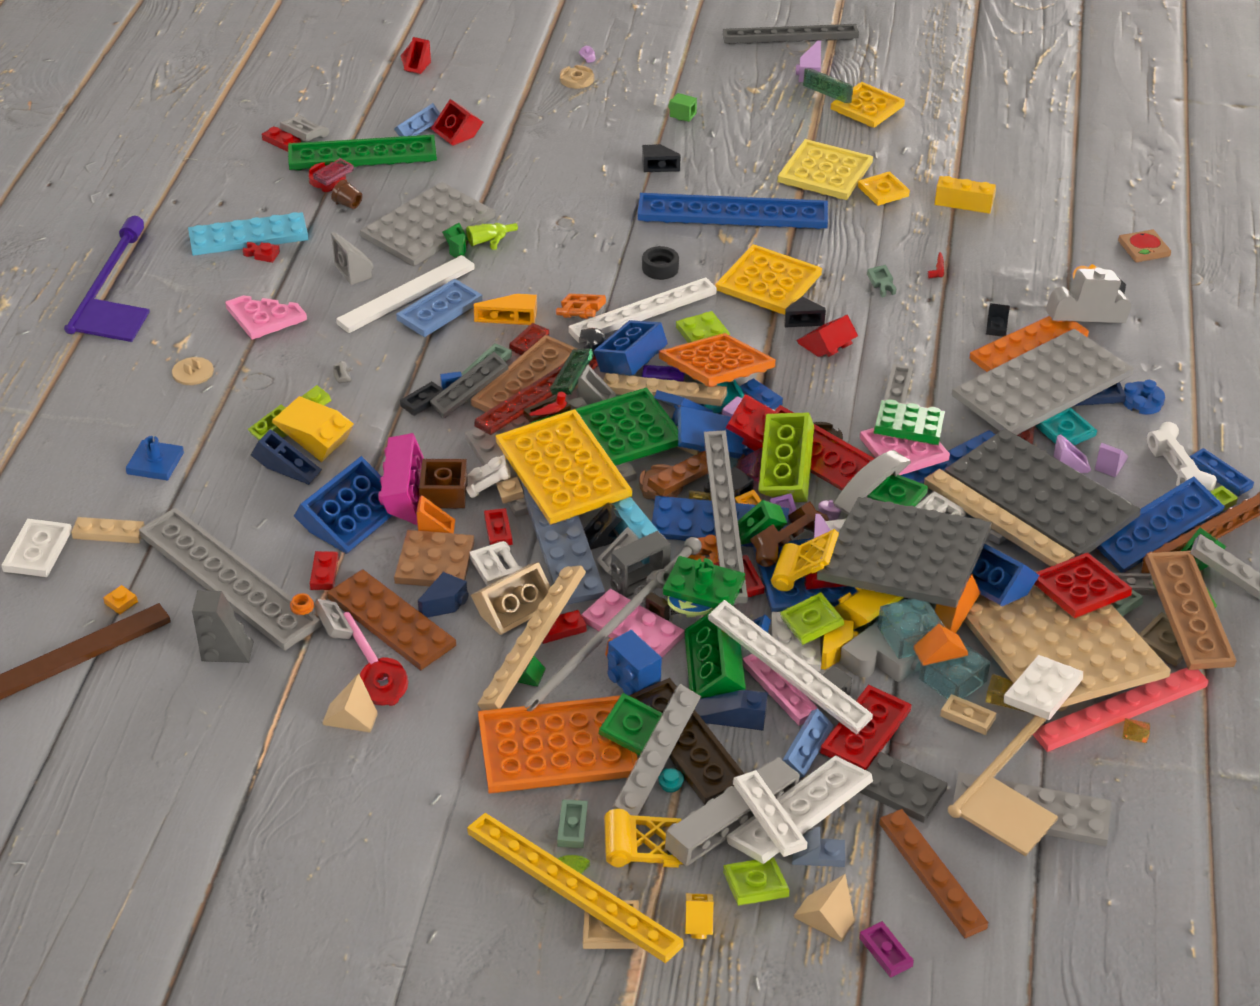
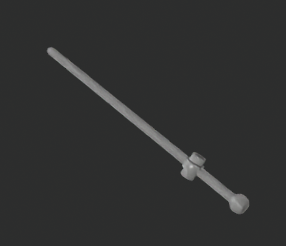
M695 537L686 539L684 549L663 569L652 571L647 576V585L525 704V708L529 707L527 711L534 710L651 592L664 587L678 556L688 558L690 555L699 553L702 548L701 541Z

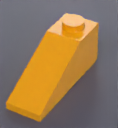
M513 294L474 303V322L535 325L537 295Z

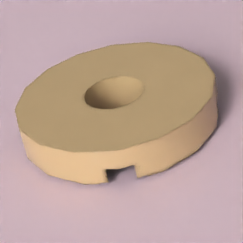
M574 65V68L568 66L561 70L560 82L568 88H585L593 84L594 73L586 66Z

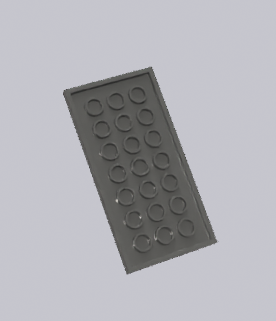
M1005 428L945 468L947 474L1075 554V557L1087 552L1090 553L1140 516L1141 509Z

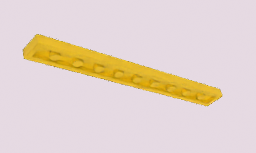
M487 813L481 815L467 827L468 835L665 964L684 947L682 938Z

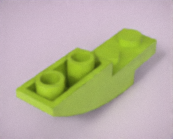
M318 385L301 396L324 406L332 401L330 395ZM280 404L248 428V431L258 440L270 429L282 438L288 436L272 423V420L286 407Z

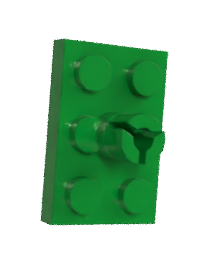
M678 556L663 587V595L710 608H716L724 600L733 606L744 583L745 573L713 565V562L708 558H704V562H702L701 558L694 560Z

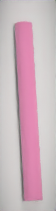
M345 612L343 615L354 632L352 636L370 664L377 662L378 658L349 612Z

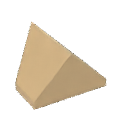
M359 673L330 703L323 720V725L371 733L378 714Z
M846 874L807 896L794 914L795 919L842 942L854 924Z

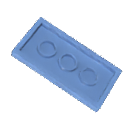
M453 279L396 314L397 321L426 337L473 308L474 303L482 302V294Z

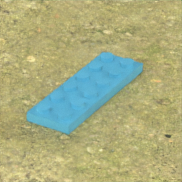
M303 212L188 227L193 256L247 248V242H253L256 245H260L261 242L275 245L308 240Z

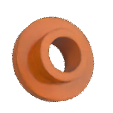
M305 593L295 595L290 603L291 611L297 615L308 614L314 608L313 600Z

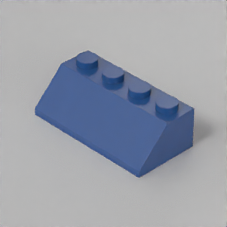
M984 544L971 573L981 592L980 594L1000 606H1005L1027 596L1039 577V574L1025 564L987 544Z

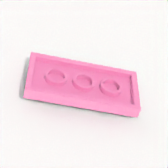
M609 589L581 616L587 625L600 631L631 600ZM639 605L608 637L615 639L625 632L633 630L656 653L664 657L684 638L685 630Z

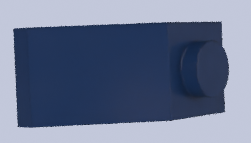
M442 572L418 599V611L427 618L456 612L468 600L467 581Z

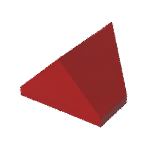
M417 37L412 38L410 44L400 55L404 71L421 74L431 63L429 40Z

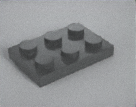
M879 752L866 770L872 774L873 782L862 789L860 793L897 811L903 809L908 816L924 823L947 790L948 783L885 753Z

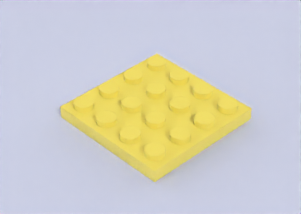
M804 139L779 173L777 182L847 200L858 185V181L862 179L873 163V156Z

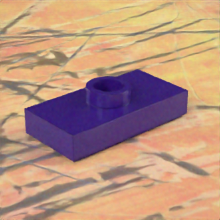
M643 366L642 377L684 382L685 373L680 372L679 369L673 366Z

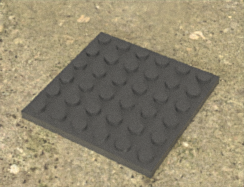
M858 497L839 531L829 565L817 571V580L956 608L991 531L992 522L979 518L962 517L958 514L951 515L936 510H925L914 506L877 501L867 497Z

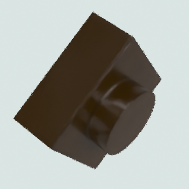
M651 592L646 597L645 608L668 621L670 619L668 601Z

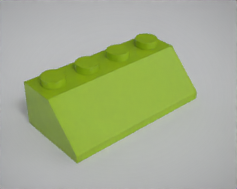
M809 412L766 414L759 493L772 498L791 493L794 503L808 501L814 424Z

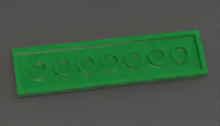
M434 134L288 143L289 170L310 169L312 166L324 162L325 165H331V162H334L343 167H357L360 165L374 166L377 164L392 165L395 163L437 161Z

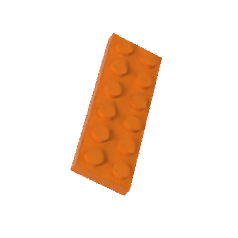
M1048 316L970 352L969 359L988 372L1072 329H1076L1086 337H1088L1089 330L1076 321L1052 320Z

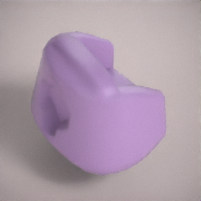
M584 46L579 51L580 56L587 63L595 61V52L590 46Z
M824 500L818 504L819 512L827 514L829 520H837L842 510L834 506L833 500Z

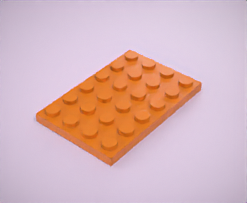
M620 696L539 704L530 712L527 711L529 707L525 708V706L478 711L488 793L628 778L638 759L637 754L598 734L600 727Z

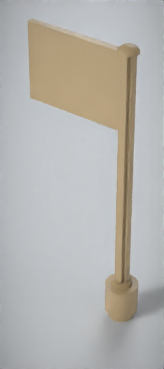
M1068 706L1061 707L1057 711H1064ZM1037 715L1033 717L953 805L948 806V813L953 818H964L1024 856H1027L1058 820V816L994 777L1047 720Z

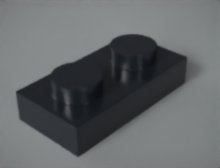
M431 381L402 398L400 406L415 416L431 407L430 400L444 389Z

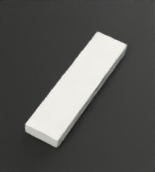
M756 770L733 778V785L783 857L807 849V841Z

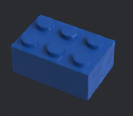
M629 320L594 350L600 372L631 376L636 374L643 365L647 364L652 357L658 354L668 342L661 322Z

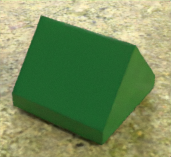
M465 234L449 238V254L454 258L461 255L465 256Z
M533 656L517 682L538 687L546 668Z

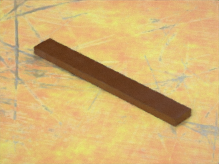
M160 603L155 604L0 674V700L171 623L170 616Z

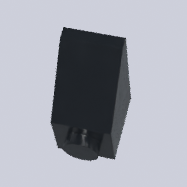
M661 144L642 145L644 173L680 171V153Z

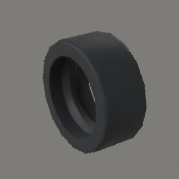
M665 246L647 249L642 256L643 273L652 279L658 280L674 277L679 270L678 253L674 249ZM664 261L667 262V264L660 265L654 264L653 262Z

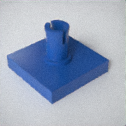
M659 390L656 391L654 396L655 399L675 408L671 420L676 426H678V410L681 406L713 413L712 410L681 396Z
M148 436L141 441L127 464L126 473L128 475L168 481L184 454L183 446L160 443L156 436L154 441L153 436Z

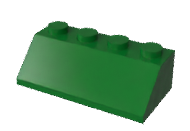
M712 611L685 629L689 689L701 696L700 699L746 690L741 644L708 619V615Z

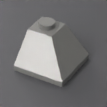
M332 232L334 265L350 285L371 279L373 270L371 259L367 258L362 251L340 235Z

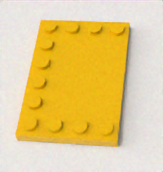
M575 409L495 435L496 443L550 525L603 507L608 502L614 503L632 497V489Z

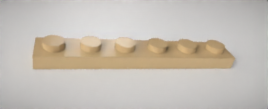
M606 373L603 379L619 395L647 387L653 396L659 390L684 397L698 404L722 406L727 394L725 386L716 385L708 387L695 382L689 383Z

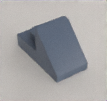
M820 826L802 835L807 841V849L792 854V865L845 867V840L820 839Z

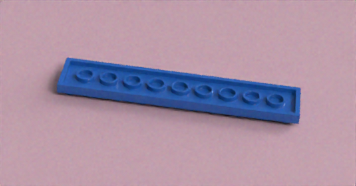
M640 193L638 221L828 229V201Z

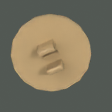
M202 357L185 358L176 363L172 369L173 379L183 385L201 384L211 378L214 372L213 364Z

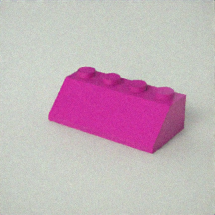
M414 433L389 437L387 447H385L386 459L383 462L384 474L381 477L382 489L378 494L381 505L385 506L387 513L418 525L419 484L422 459L424 457Z

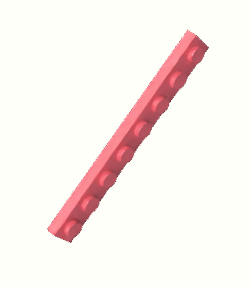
M1186 667L1171 673L1168 678L1144 684L1042 725L1033 736L1046 752H1049L1206 688L1209 680L1198 669L1188 670Z

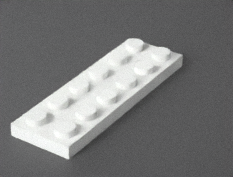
M834 756L778 797L777 800L803 835L873 782L872 774ZM755 815L726 836L730 846L763 864L780 852Z

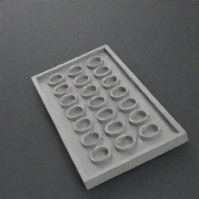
M1072 329L952 389V396L999 431L1005 428L1018 435L1132 376L1134 368L1076 329Z

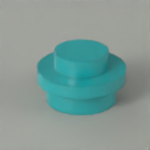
M670 768L660 773L658 782L664 791L673 793L678 791L683 785L684 777L680 771Z

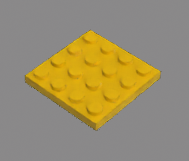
M753 244L716 283V291L785 315V309L801 298L821 276L822 268Z

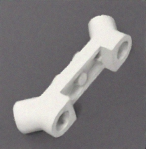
M1164 422L1159 430L1148 433L1147 443L1155 457L1164 456L1177 473L1176 486L1194 476L1207 490H1214L1217 481L1216 477L1197 468L1195 462L1185 452L1184 447L1176 440L1179 434V428L1176 424Z

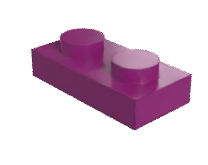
M883 921L860 932L859 939L890 978L913 967V958Z

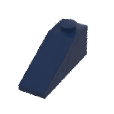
M271 429L258 441L251 453V456L267 469L308 485L322 471L320 467Z
M739 690L701 698L695 707V711L706 724L764 731L768 693Z

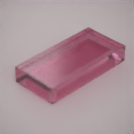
M340 158L313 173L314 180L328 186L354 171V167L349 162Z

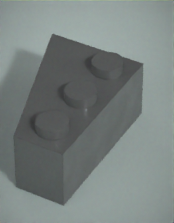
M197 590L192 614L201 661L249 663L254 641L251 637H247L242 622H238L235 618V611L222 591Z

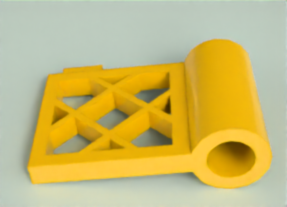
M833 529L801 545L794 543L785 544L782 547L771 579L772 585L777 590L789 591L793 588L795 580L824 569L825 566L829 565L839 533Z
M623 809L609 810L604 816L607 863L614 867H623L630 862L663 863V867L679 868V864L683 865V863L674 855H668L663 851L666 833L661 829L663 827H670L674 823H679L682 821L681 818L634 816ZM636 825H646L651 830L644 835L636 829ZM654 834H657L664 840L659 846L649 839ZM644 843L652 851L650 853H637V847Z

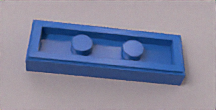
M1202 448L1189 456L1200 471L1214 475L1217 479L1216 482L1238 497L1253 488L1254 481L1206 449Z

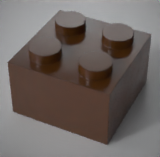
M422 459L419 484L420 497L424 496L439 508H465L468 482L467 459Z

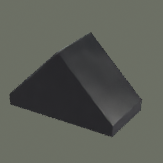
M802 296L785 309L784 327L822 326L825 324L826 308Z

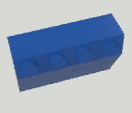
M360 456L303 501L295 512L294 517L308 532L347 554L393 515L387 513L385 506L381 505L378 494L382 489V476Z

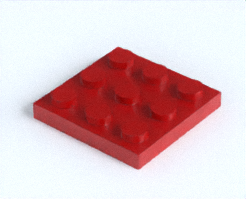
M1088 552L1036 572L1039 574V577L1034 583L1036 587L1073 618L1132 595V587Z

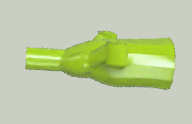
M494 223L467 226L466 236L471 247L490 241V248L496 250L499 241L504 238L507 232L518 231L517 223L508 225Z

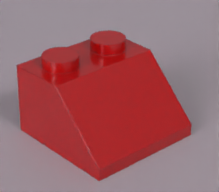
M449 99L431 129L454 146L473 138L484 122L462 105Z
M847 314L823 324L796 341L817 357L825 354L827 357H830L839 352L837 348L840 346L843 349L853 344L852 340L858 337V334Z

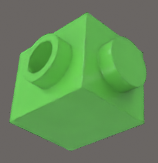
M677 93L673 99H670L668 104L670 117L690 122L697 113V98Z

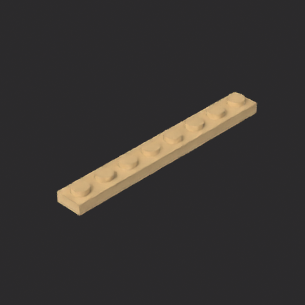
M938 469L924 478V484L929 489L959 505L974 518L992 522L991 529L1050 567L1075 557V554L943 470Z
M568 566L560 571L557 580L549 588L548 594L539 604L534 616L528 621L527 627L517 638L513 649L505 657L504 663L495 673L488 688L484 690L483 696L477 703L482 711L501 709L585 575L586 571L582 566Z

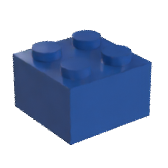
M629 630L608 642V677L613 683H617L626 695L633 694L661 681L662 657L633 630Z

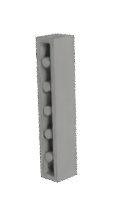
M779 757L770 763H765L757 771L776 799L799 783L800 774ZM730 786L723 794L715 799H710L706 805L697 811H692L679 823L672 824L666 832L665 848L687 867L727 840L726 836L753 817L754 814L735 786Z

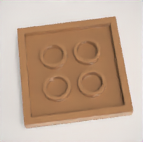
M407 530L394 576L395 584L430 587L442 572L465 580L470 563L469 552L473 551L474 535Z

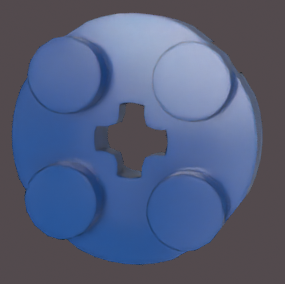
M1150 379L1129 382L1124 387L1126 399L1123 404L1131 411L1133 408L1139 410V414H1155L1164 405L1165 393L1160 387L1156 386L1157 383Z

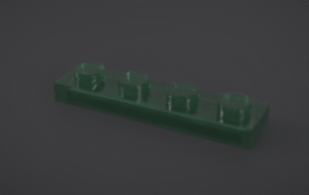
M805 68L803 86L844 103L852 102L853 85L814 69Z

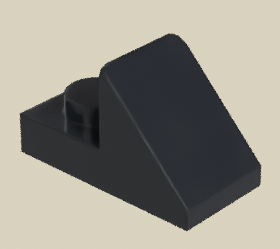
M990 303L986 335L1006 336L1010 305Z
M609 502L583 529L590 550L612 544L617 539L613 529L623 519L615 506Z

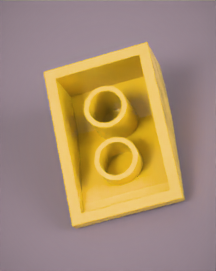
M300 396L272 420L274 425L320 462H323L348 438L354 425L339 411Z

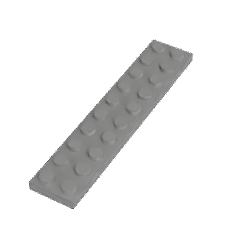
M173 508L139 529L140 537L208 591H222L237 614L284 651L321 627V620L311 612L305 615L294 614L290 609L292 597L177 508Z

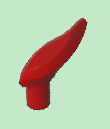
M941 252L938 254L936 270L928 271L929 279L942 278L944 276V259Z
M558 392L556 402L531 412L529 415L543 416L559 412L567 404L565 401L566 394Z

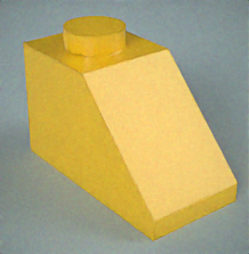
M844 620L843 626L824 634L821 669L826 670L838 663L841 657L842 646L858 636V631H853L854 621Z
M686 893L685 934H691L693 939H706L707 935H713V894Z

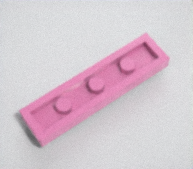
M750 654L742 658L743 667L798 726L804 724L810 712L817 709V706L805 694L755 655Z

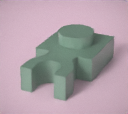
M886 265L867 270V276L873 287L880 288L881 297L886 296V290H889L892 295L896 294L897 289L893 284V277Z

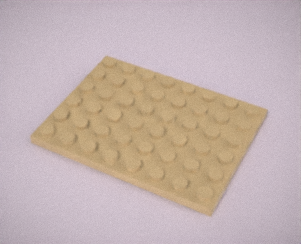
M1033 585L1027 596L1005 606H1000L980 594L964 619L966 625L1013 683L1017 681L1038 655L1083 671L1082 681L1060 708L1170 677V668L1112 604L1073 618L1038 587Z

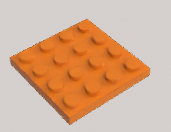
M726 333L659 351V359L708 387H714L722 382H731L739 377H749L753 373L766 372L767 369L774 368L776 365V359Z

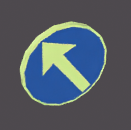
M670 596L667 599L668 605L673 610L686 614V617L705 615L713 610L710 607Z

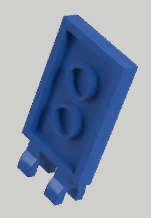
M682 406L679 408L678 447L705 451L704 432L726 430L729 457L739 459L742 454L748 457L754 456V450L742 444L744 438L726 429L731 419L730 416Z

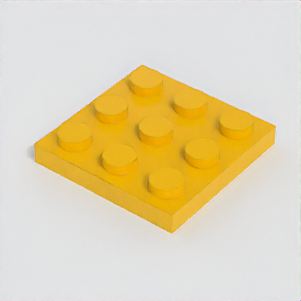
M860 82L831 103L830 109L875 128L904 107L905 100Z

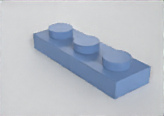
M432 103L399 124L394 130L399 137L417 136L434 124L440 112Z
M818 708L810 712L783 758L787 765L800 774L799 778L806 775L821 749V745L834 726Z

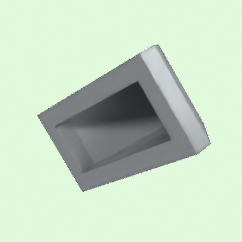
M589 365L584 367L578 378V398L582 397L587 404H593L613 398L616 395Z

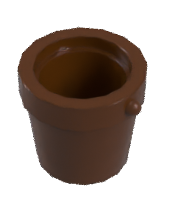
M347 179L339 181L331 194V199L336 205L342 204L351 209H356L363 198V194L353 187Z

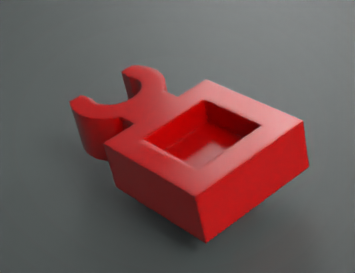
M247 242V248H243L244 256H254L255 260L271 263L280 253L279 245L261 242L260 245H256L253 242Z

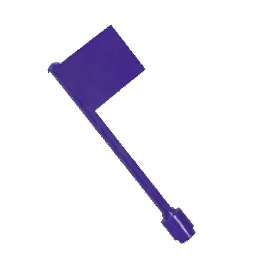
M139 216L127 218L121 227L119 243L69 323L64 326L67 334L80 332L133 342L150 313V309L94 298L128 243H135L142 233L144 221Z

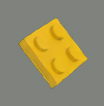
M890 171L858 181V188L877 206L908 197L910 190Z

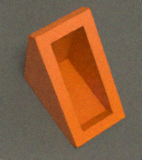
M424 496L419 497L417 508L418 531L454 534L455 519Z
M940 624L935 626L913 647L923 666L968 656V651L959 635Z

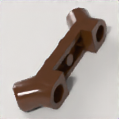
M811 501L788 515L792 524L778 532L774 525L763 530L750 539L756 548V562L763 567L774 565L778 561L779 546L781 547L791 541L790 535L795 538L803 533L804 529L814 533L816 514H821L824 521H829L828 515L817 511Z

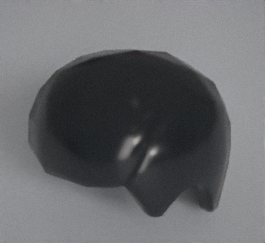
M598 328L582 329L580 338L587 340L584 349L588 351L592 359H596L594 350L606 341V337Z

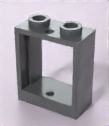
M657 530L611 552L610 584L613 590L626 598L640 592L647 585V576L654 570L663 569L670 562L671 543ZM649 557L648 564L628 573V566Z

